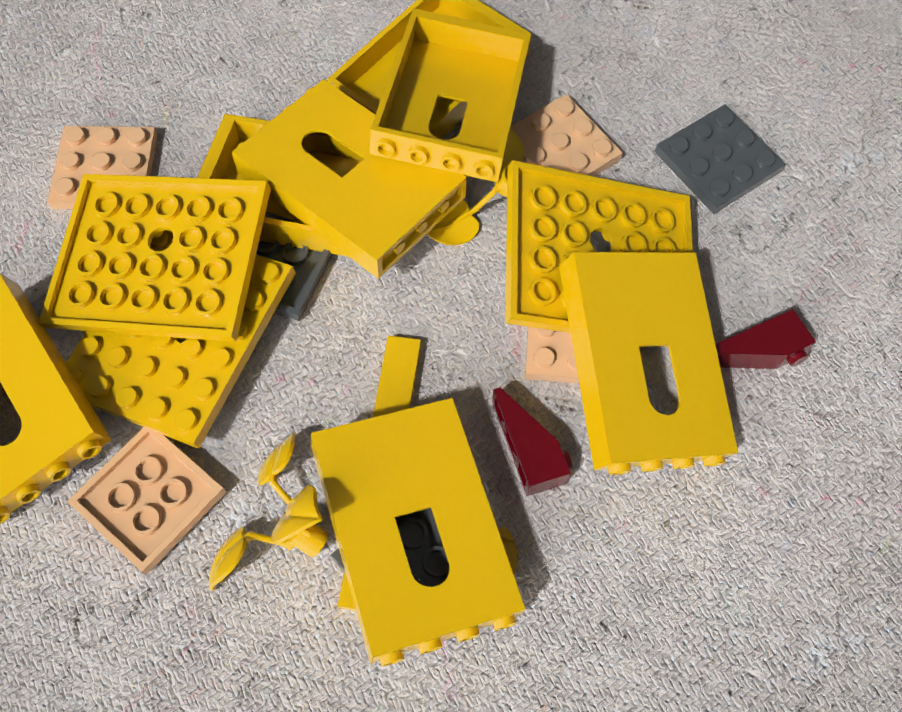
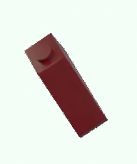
M794 309L715 345L720 368L777 369L788 363L791 367H794L805 361L809 357L807 352L816 341Z
M501 387L494 389L492 404L526 496L567 484L571 475L570 471L573 470V464L567 450L562 451L558 440Z

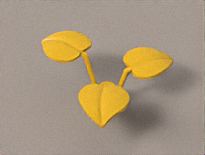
M511 128L498 182H495L494 188L470 210L467 202L463 199L427 233L430 238L438 243L450 246L468 243L479 231V223L472 215L480 210L497 193L507 197L508 165L512 160L522 162L524 157L522 142Z
M294 433L289 435L268 455L257 476L258 484L263 486L269 482L288 505L285 514L276 524L272 536L252 531L247 532V529L242 526L223 542L215 555L210 570L209 589L214 592L215 585L221 582L236 567L245 552L247 543L252 540L283 546L289 551L296 547L310 557L316 556L326 544L328 532L317 525V523L322 522V518L318 509L316 488L308 485L291 499L277 481L278 473L286 467L293 453L296 441Z

